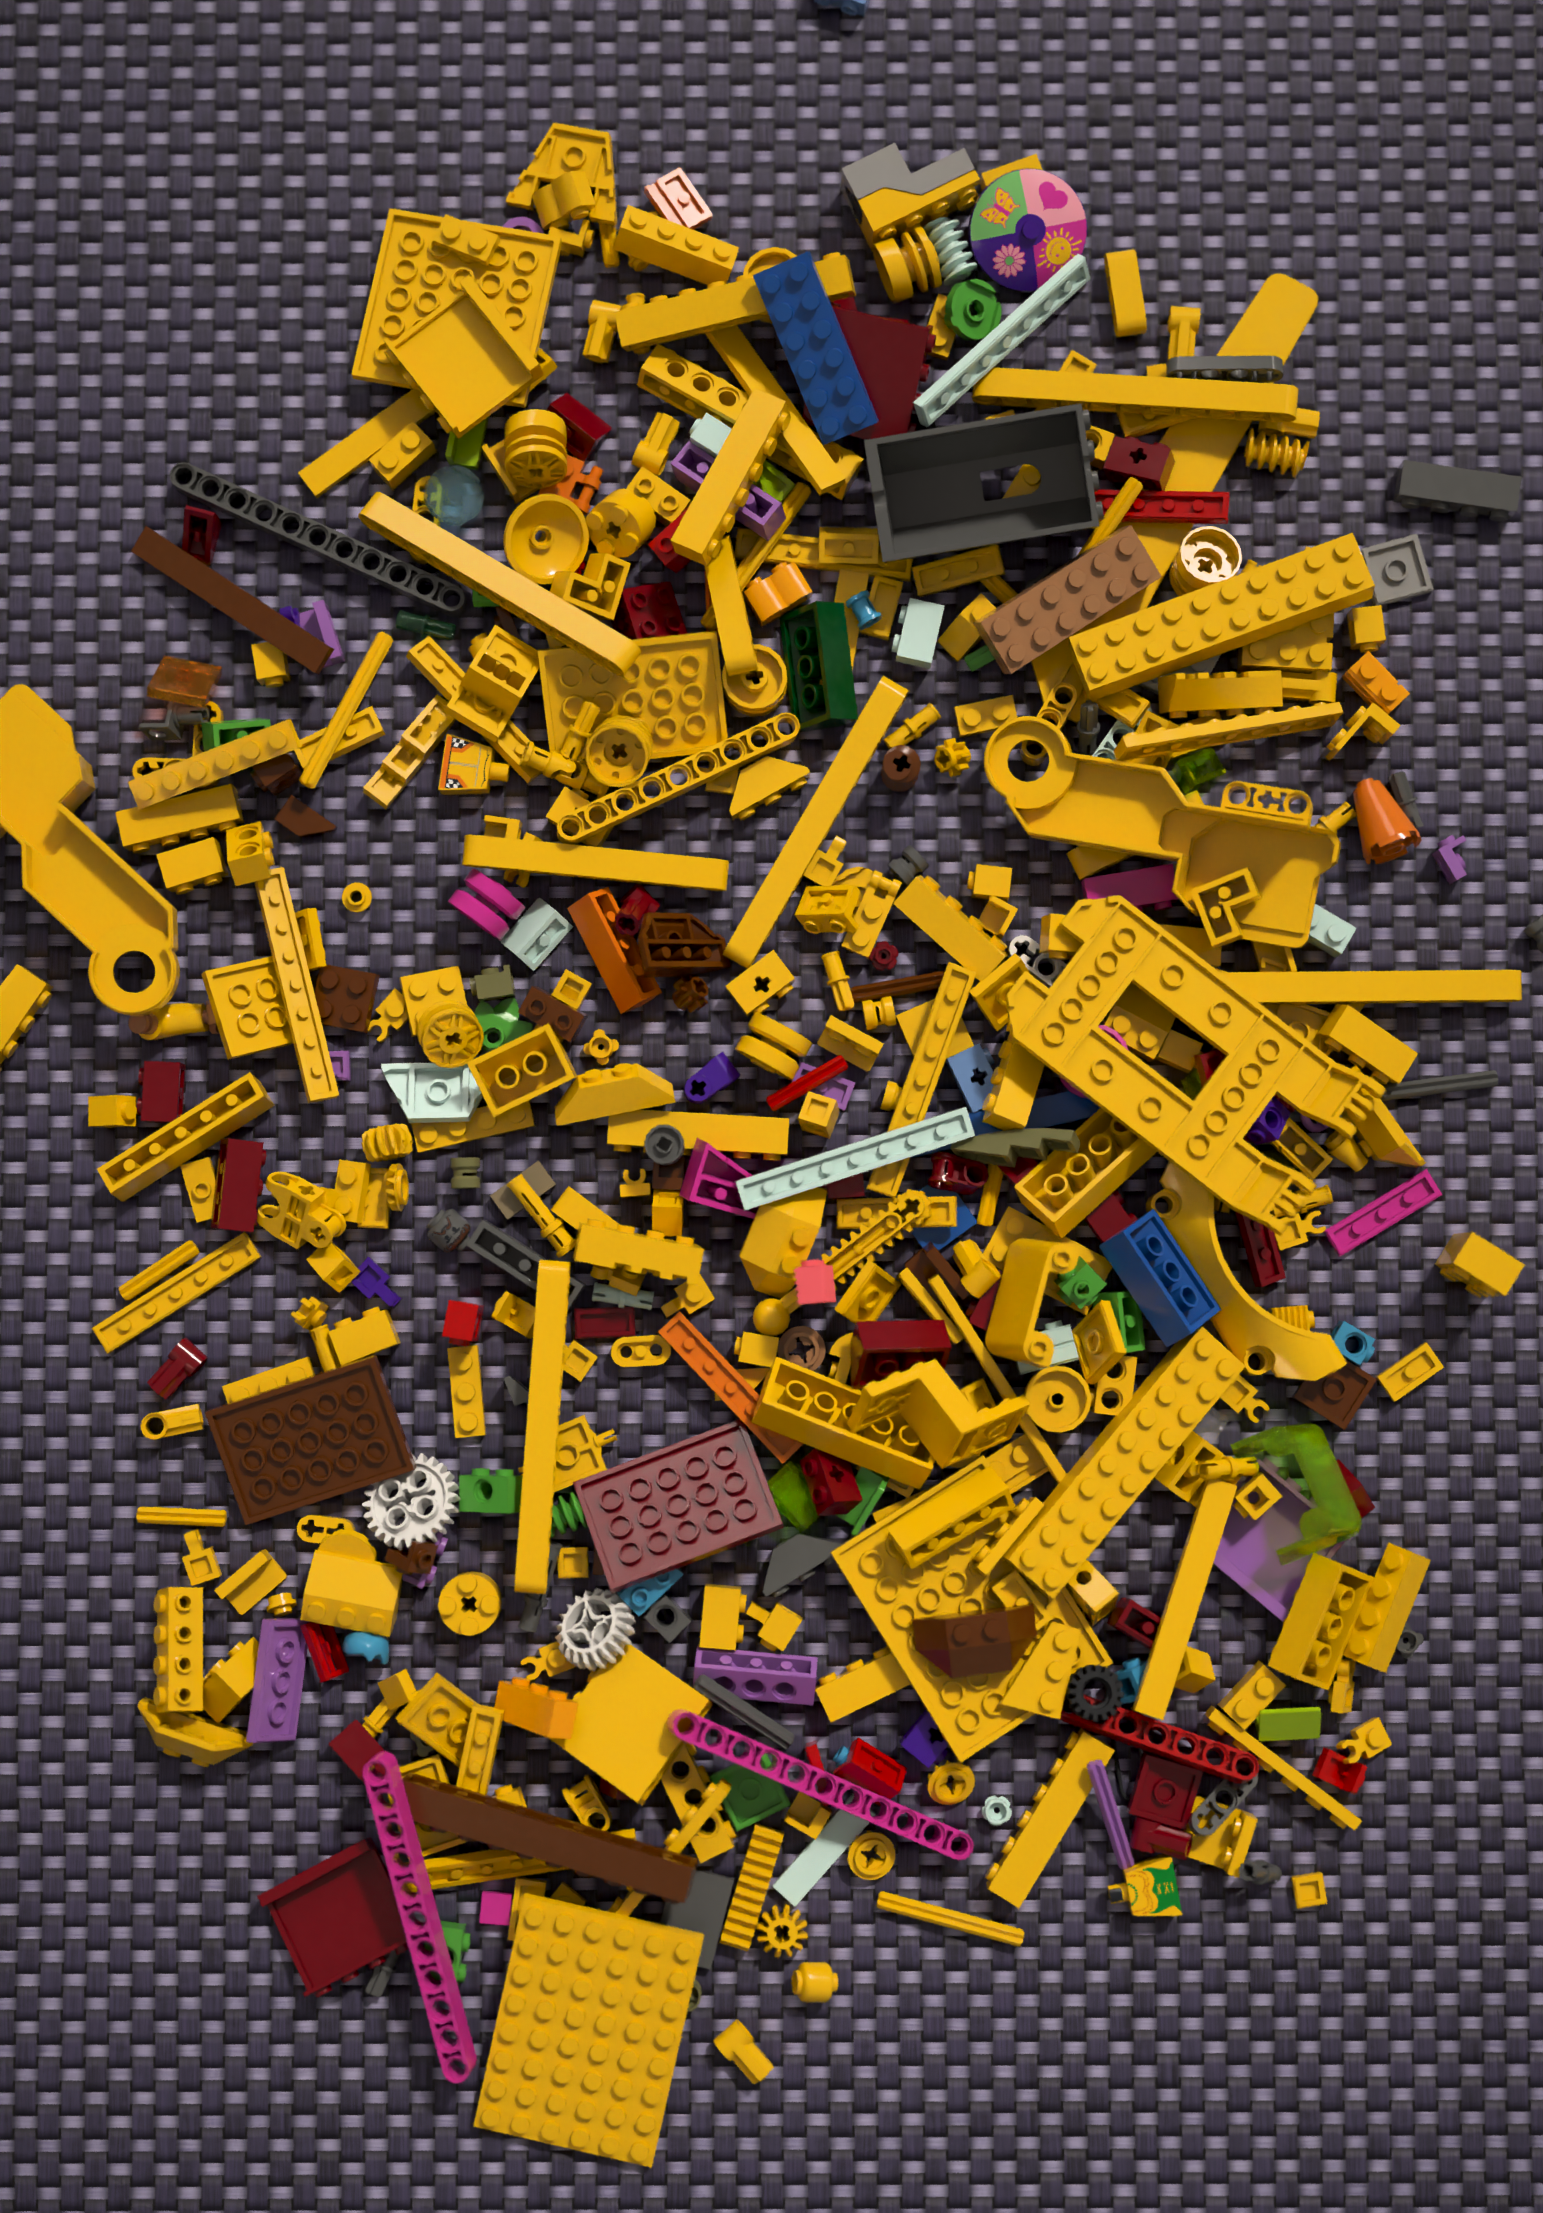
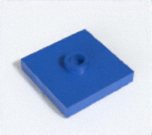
M926 1185L921 1191H924L927 1197H957V1227L913 1228L912 1235L922 1248L931 1241L939 1251L975 1225L977 1220L956 1192L939 1190Z

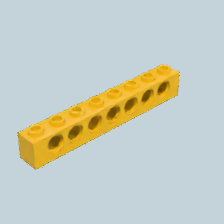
M657 344L642 365L637 386L696 419L702 420L707 412L730 428H733L749 399L747 392L736 388L725 379L711 374L700 365L686 360L675 351L667 349L660 344ZM813 431V433L815 434V436L818 438V440H819L820 443L822 444L821 439H820L818 433L815 432V431ZM777 438L776 449L770 457L767 456V459L810 482L781 440ZM832 441L823 445V447L843 473L846 480L844 485L828 491V493L842 500L858 476L863 458Z

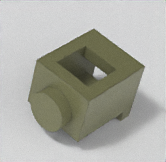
M509 964L503 965L504 971L499 972V968L481 970V975L470 978L472 996L477 995L480 1002L516 997L511 966Z

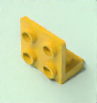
M1374 702L1367 709L1361 706L1345 724L1349 727V730L1346 731L1342 728L1326 746L1330 752L1325 758L1330 761L1359 727L1364 729L1363 734L1374 743L1379 742L1383 745L1401 725Z
M1196 1795L1191 1814L1205 1797ZM1216 1801V1804L1220 1808L1227 1809L1230 1807L1229 1805ZM1236 1808L1211 1835L1199 1837L1193 1834L1192 1848L1188 1857L1222 1868L1228 1875L1239 1878V1867L1241 1863L1244 1864L1258 1819L1252 1813ZM1211 1810L1202 1818L1197 1816L1200 1821L1197 1826L1200 1829L1204 1827L1209 1829L1210 1826L1207 1822L1216 1813ZM1188 1824V1825H1187V1829H1186V1830L1183 1829V1831L1188 1832V1833H1192V1831H1191L1190 1828H1189V1824Z

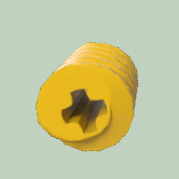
M1251 428L1244 451L1246 466L1249 467L1255 459L1257 460L1258 469L1261 470L1265 462L1269 464V472H1273L1275 467L1280 465L1281 475H1284L1287 469L1291 468L1292 477L1295 478L1300 470L1302 471L1305 464L1309 442L1307 441L1301 449L1300 440L1295 439L1291 446H1289V438L1287 436H1284L1278 443L1277 435L1274 433L1266 441L1265 431L1261 430L1255 438L1254 429Z

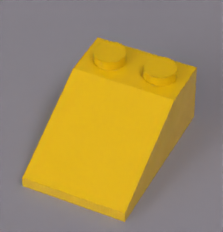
M1131 982L1111 1008L1103 1025L1117 1031L1125 1040L1130 1052L1151 1062L1155 1059L1176 1017Z

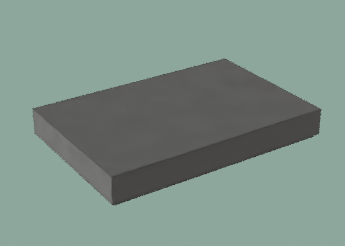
M696 1869L692 1889L685 1903L671 1904L665 1902L660 1924L704 1934L698 1967L711 1970L734 1878L701 1869Z

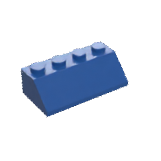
M1155 1209L1150 1210L1099 1245L1106 1259L1110 1262L1122 1283L1128 1289L1166 1347L1193 1333L1221 1310Z

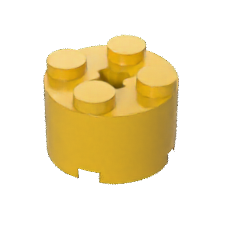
M617 489L590 511L585 521L588 526L589 536L597 547L598 553H607L617 558H625L632 555L650 539L656 525V516L647 499L633 494V490Z
M465 1572L454 1577L444 1586L438 1602V1610L445 1625L452 1631L466 1636L476 1635L488 1629L498 1618L502 1607L499 1586L490 1576L480 1572ZM464 1597L467 1599L474 1597L477 1600L474 1604L477 1609L470 1608L468 1610L464 1606L466 1604Z

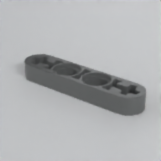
M1271 355L1179 356L1167 361L1166 377L1271 383L1282 379L1283 361L1280 357Z

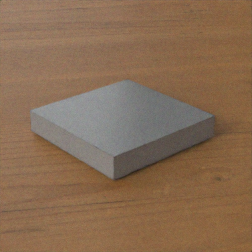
M1417 534L1360 549L1375 584L1372 596L1374 606H1383L1433 591Z

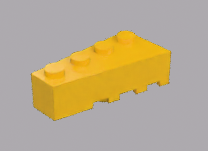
M588 1219L587 1224H579L573 1254L575 1261L609 1268L622 1267L623 1270L639 1274H647L649 1272L653 1273L652 1275L668 1280L682 1278L686 1279L688 1284H698L704 1249L698 1244H694V1238L677 1235L676 1240L664 1238L665 1233L654 1230H647L646 1235L634 1233L635 1227L621 1224L617 1225V1229L605 1227L606 1222L595 1219Z

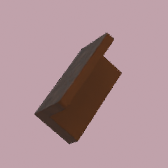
M931 1241L904 1263L905 1268L912 1272L941 1309L944 1307L927 1282L933 1275L938 1274L954 1299L958 1296L965 1299L971 1294L962 1285L960 1276Z

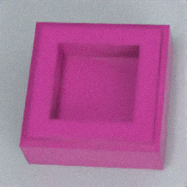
M482 1891L479 1923L510 1926L513 1893Z

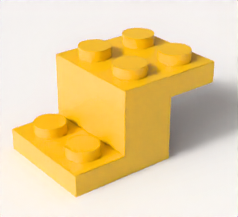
M495 625L468 667L459 687L447 704L444 713L495 743L539 670L538 650Z

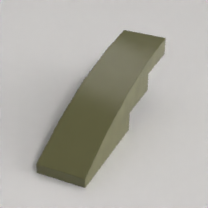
M1050 1128L1011 1129L981 1134L952 1143L951 1150L957 1157L979 1161L984 1164L1015 1168L1018 1157L1047 1160L1049 1150L1078 1153L1081 1142L1074 1130Z

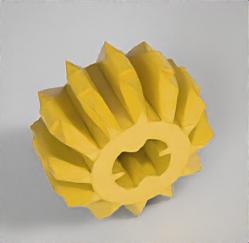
M396 1123L378 1126L362 1134V1149L367 1160L370 1162L389 1161L405 1157L413 1151L412 1136L408 1126L405 1124Z
M785 1904L783 1913H779L778 1906L773 1905V1916L766 1911L762 1913V1918L767 1923H757V1929L763 1931V1933L757 1936L758 1942L768 1941L764 1946L765 1952H769L775 1947V1957H780L781 1949H785L786 1955L791 1957L793 1955L791 1946L800 1951L803 1945L798 1939L805 1940L808 1938V1933L801 1930L807 1926V1921H797L801 1915L798 1909L790 1915V1905ZM778 1925H781V1928H783V1925L788 1926L787 1936L784 1937L783 1933L782 1937L777 1936Z

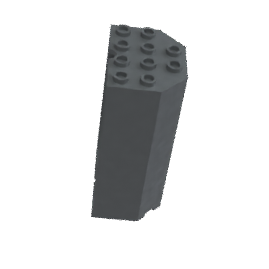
M1080 403L864 440L883 562L889 563L1098 528L1099 521L1104 519L1102 502H1096L1094 492L1100 489L1097 471L1091 472L1090 462H1093L1095 459L1093 440L1087 441L1085 430H1090L1091 428L1089 411L1082 410V404ZM1025 464L1032 465L1039 471L1041 483L1035 492L984 502L980 472Z

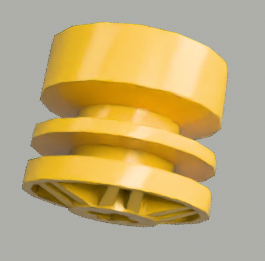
M921 226L912 229L913 239L908 232L901 233L902 248H899L891 237L872 245L879 276L888 297L894 304L913 296L912 282H915L923 293L928 291L927 280L932 288H937L942 284L939 269L940 263L936 250Z
M540 409L520 411L512 415L505 423L504 429L506 448L505 473L507 477L515 484L526 488L540 489L561 482L567 474V434L563 419L555 413Z
M1204 526L1192 530L1183 539L1169 572L1170 584L1175 593L1181 596L1236 576L1242 561L1241 548L1236 539L1227 531L1214 526Z
M616 715L605 719L596 727L586 747V763L590 773L599 782L611 787H624L637 781L643 775L652 756L653 742L648 729L640 721L630 716ZM624 743L626 745L625 751L623 750L618 753L616 751L617 746Z

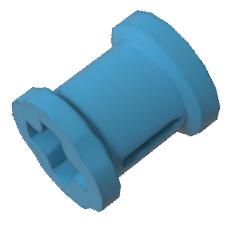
M868 590L862 591L846 601L847 608L852 609L859 622L857 626L860 630L874 625L883 617L880 612L875 610L871 603Z

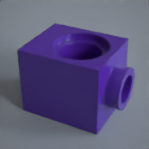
M1275 1096L1272 1097L1246 1133L1248 1139L1256 1145L1278 1140L1289 1117L1290 1111Z

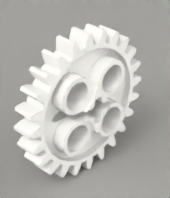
M420 1453L417 1460L412 1454L416 1465L414 1471L371 1484L374 1487L373 1490L364 1491V1494L370 1498V1501L362 1503V1506L369 1510V1512L363 1515L370 1522L367 1527L372 1532H376L374 1536L380 1541L384 1540L388 1547L395 1544V1547L400 1551L403 1550L405 1544L410 1549L413 1541L426 1542V1539L430 1538L436 1543L437 1537L435 1534L438 1531L442 1534L447 1533L443 1525L445 1523L454 1524V1521L449 1517L450 1513L459 1512L452 1505V1503L460 1501V1497L453 1493L459 1489L455 1482H451L455 1478L454 1475L447 1471L448 1468L442 1462L438 1464V1461L433 1456L428 1460L423 1453ZM427 1478L426 1483L422 1487L417 1488L419 1481ZM398 1489L396 1496L389 1498L390 1493ZM433 1505L431 1513L424 1515L426 1508ZM401 1516H405L403 1523L396 1526L397 1520Z

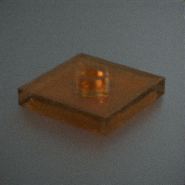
M164 655L147 687V697L206 708L222 676V666Z

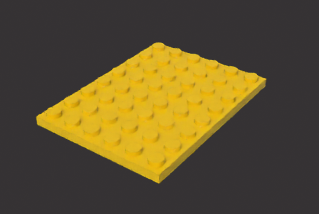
M981 1455L830 1552L960 1763L1036 1714L999 1704V1702L1012 1685L1018 1671L1022 1669L1031 1654L1030 1652L1048 1623L1037 1630L1036 1637L1013 1670L950 1678L916 1651L912 1619L1005 1607L991 1589V1586L1012 1571L1013 1568L1000 1558L987 1575H981L973 1568V1565L977 1562L974 1556L985 1544L989 1547L996 1539L993 1535L996 1529L1004 1521L1009 1523L1016 1514L1011 1509L912 1570L895 1548L887 1528L918 1510L923 1505L943 1495L951 1488L973 1477L976 1473L989 1467L990 1464L984 1455ZM1023 1578L1053 1618L1050 1621L1081 1629L1071 1674H1074L1076 1669L1085 1667V1665L1108 1667L1113 1663L1066 1586L1062 1588L1054 1599H1051L1041 1594Z
M525 1893L473 2127L652 2168L704 1934Z

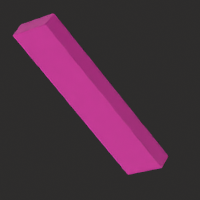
M1425 1169L1330 1226L1324 1231V1234L1338 1257L1435 1200L1442 1193L1428 1170Z

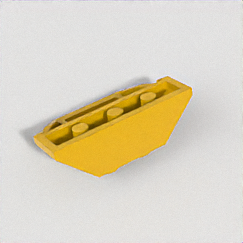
M622 1063L606 1070L592 1069L578 1075L555 1106L556 1124L560 1126L675 1103L673 1085L638 1063L631 1065Z
M1357 1064L1350 1067V1069L1362 1073ZM1360 1087L1357 1093L1373 1103L1374 1108L1368 1113L1355 1103H1352L1367 1115L1364 1122H1357L1350 1114L1344 1111L1341 1115L1345 1121L1351 1123L1356 1128L1355 1135L1360 1140L1357 1144L1362 1153L1367 1158L1371 1156L1375 1161L1413 1168L1426 1164L1382 1100L1374 1098L1367 1090Z
M816 1187L758 1207L739 1254L754 1290L781 1299L793 1288L797 1281L794 1278L796 1275L794 1270L797 1267H801V1261L807 1260L821 1227L827 1194L826 1189Z
M147 1697L141 1699L137 1707L156 1746L164 1748L163 1753L180 1757L183 1754L191 1757L192 1763L209 1767V1764L214 1765L255 1744L246 1741L247 1731L223 1723L218 1724L214 1720L194 1713H157V1706L154 1704L153 1699Z

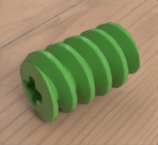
M573 1492L570 1493L569 1502L566 1503L562 1496H558V1505L555 1506L553 1504L551 1538L555 1536V1528L562 1535L566 1534L567 1524L573 1531L578 1530L579 1521L585 1528H588L579 1499Z

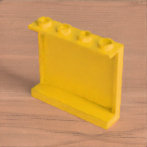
M469 275L459 281L462 287L461 291L392 343L387 337L383 339L388 349L384 353L394 367L400 365L405 372L402 376L412 389L416 386L422 393L419 398L429 411L435 409L440 415L437 421L447 434L452 431L458 439L544 375L538 361Z
M625 1645L623 1648L625 1655L618 1654L616 1656V1664L608 1661L606 1669L597 1667L595 1671L592 1670L587 1678L589 1684L582 1693L578 1692L572 1698V1701L578 1702L571 1739L550 1738V1740L642 1806L687 1743L669 1731L667 1721L670 1714L675 1710L683 1709L704 1718L713 1704L632 1645ZM686 1716L679 1719L677 1729L680 1733L687 1731L690 1727V1719Z

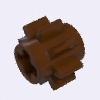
M688 974L686 977H681L673 983L676 991L673 992L672 999L679 1009L688 1010L690 1013H693L695 1010H699L708 1004V1001L704 998L708 995V986L703 979L699 977L692 978L691 974Z

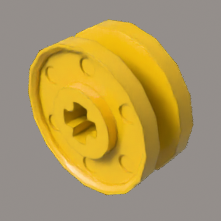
M441 1001L427 1008L419 1018L416 1029L418 1041L424 1053L431 1062L439 1067L455 1068L464 1066L476 1057L484 1041L483 1028L476 1015L469 1006L460 1001Z

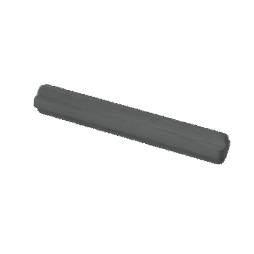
M1495 1070L1406 1081L1400 1082V1084H1383L1382 1086L1386 1091L1381 1100L1387 1101L1494 1087L1498 1085V1075Z
M701 1674L695 1680L694 1690L781 1748L787 1749L793 1744L794 1734L705 1674Z

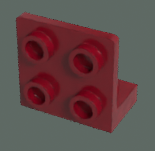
M669 581L623 589L614 620H611L615 631L630 640L687 634L672 585Z

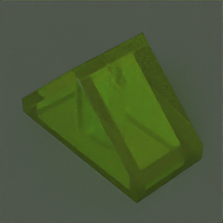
M1213 747L1180 759L1171 769L1185 795L1227 773Z

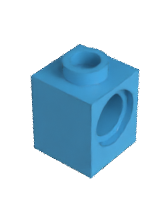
M1338 1321L1331 1333V1337L1343 1357L1354 1365H1361L1362 1362L1367 1363L1374 1353L1375 1348L1372 1345L1375 1339L1346 1321ZM1350 1336H1354L1359 1342V1347L1354 1353L1348 1352L1345 1347V1342Z

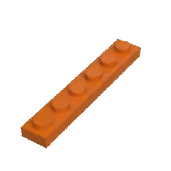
M680 1311L658 1331L660 1336L782 1464L804 1444L751 1422L760 1395Z

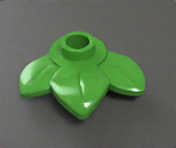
M515 998L505 999L494 1008L484 1001L478 1004L474 1014L483 1028L484 1041L482 1048L490 1052L532 1031L533 1025L531 1023L519 1020V1007ZM494 1032L497 1033L499 1040L496 1043H490L488 1040L489 1035Z

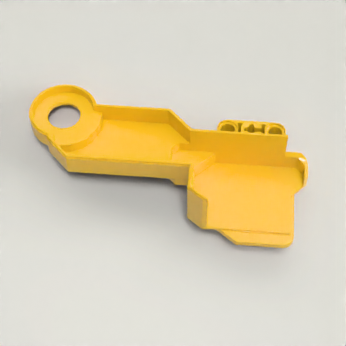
M24 684L14 685L0 699V839L8 832L21 844L22 888L92 952L88 966V976L91 988L99 1001L109 1009L127 1016H144L154 1013L170 1001L179 983L180 967L175 954L178 951L177 909L74 814L76 809L95 790L92 765L76 752L72 726L28 686ZM131 951L145 953L151 958L155 967L153 982L147 989L138 993L124 991L114 979V966L117 960L123 954Z
M1022 716L1011 719L1002 724L990 737L984 752V769L991 786L1006 799V804L1030 837L1177 862L1172 892L1195 916H1200L1190 891L1191 889L1248 867L1261 899L1233 910L1244 937L1242 940L1289 948H1300L1307 943L1320 876L1338 863L1341 843L1338 836L1332 830L1310 826L1313 804L1306 793L1298 790L1234 781L1225 787L1220 807L1189 803L1164 767L1072 753L1071 746L1064 734L1054 724L1039 717ZM1024 741H1036L1042 744L1049 755V765L1042 777L1031 782H1024L1015 778L1008 766L1010 752L1017 744ZM1238 789L1244 790L1246 792L1245 800L1240 804L1231 803L1230 796L1232 792ZM1268 795H1271L1274 801L1283 803L1284 812H1280L1282 808L1278 804H1270L1265 809L1261 799L1265 800ZM1296 799H1303L1307 803L1305 811L1300 814H1294L1290 811V805Z

